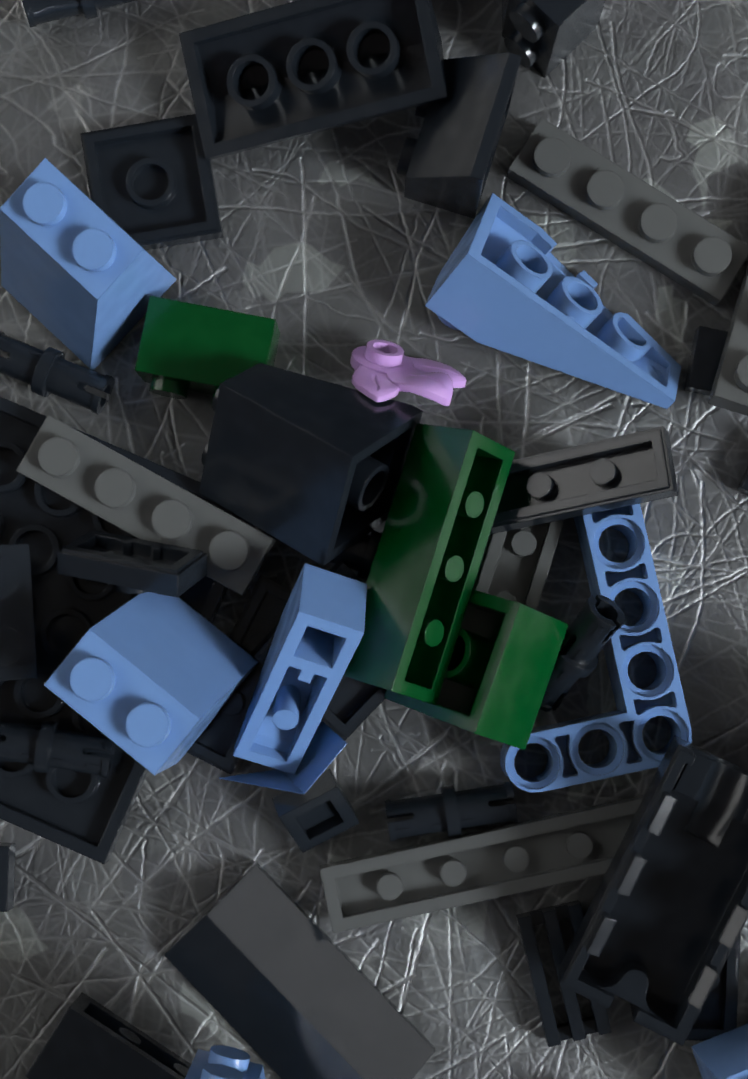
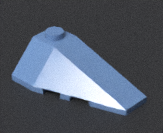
M492 193L440 271L425 307L436 313L441 322L454 330H460L477 343L668 409L676 399L681 366L629 314L618 312L613 315L602 304L600 297L594 290L598 283L584 270L575 277L550 253L557 243L541 227Z

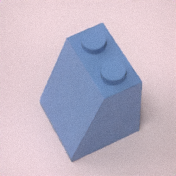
M46 158L0 207L1 286L93 371L147 313L150 296L161 297L177 280Z
M145 592L138 594L91 627L46 681L44 686L155 776L177 764L259 662L180 597Z

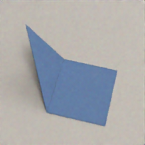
M321 720L295 774L276 769L221 777L219 779L305 795L348 743Z

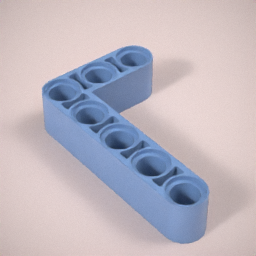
M640 504L574 517L591 596L593 595L595 598L596 595H603L614 601L622 590H628L635 593L643 605V613L639 621L632 626L623 624L603 647L617 710L533 728L527 744L538 743L545 749L547 754L545 770L533 778H524L517 774L514 767V758L520 748L504 743L500 752L501 768L504 775L521 790L529 793L545 792L659 767L674 735L689 743L692 742L691 724ZM605 529L620 531L629 543L628 554L621 563L607 560L599 549V539ZM641 652L648 654L657 666L655 680L643 689H639L631 683L628 676L630 660ZM662 716L671 728V737L664 748L658 751H650L642 740L644 725L651 718ZM600 729L607 736L609 751L601 762L587 765L581 760L578 753L580 739L585 733Z

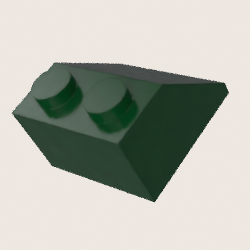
M472 590L437 705L389 690L385 691L383 698L472 733L525 750L569 624L521 603Z

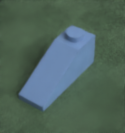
M304 563L279 620L238 735L233 756L295 774L364 635L366 583Z

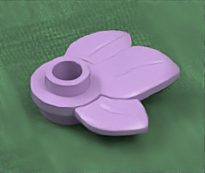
M370 340L366 346L355 348L351 354L350 364L354 369L351 379L352 384L357 390L375 402H384L392 399L400 391L420 395L443 406H449L453 388H463L466 385V378L451 366L429 359L405 356L403 348L390 341Z

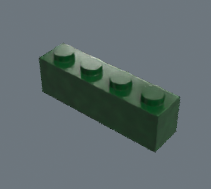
M417 423L366 582L364 635L343 676L437 705L515 455L513 450L474 430Z

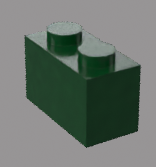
M150 296L135 371L144 382L151 383L149 391L175 399H187L189 390L213 395V401L220 383L226 379L234 377L259 363L274 367L280 337L279 327L276 319Z

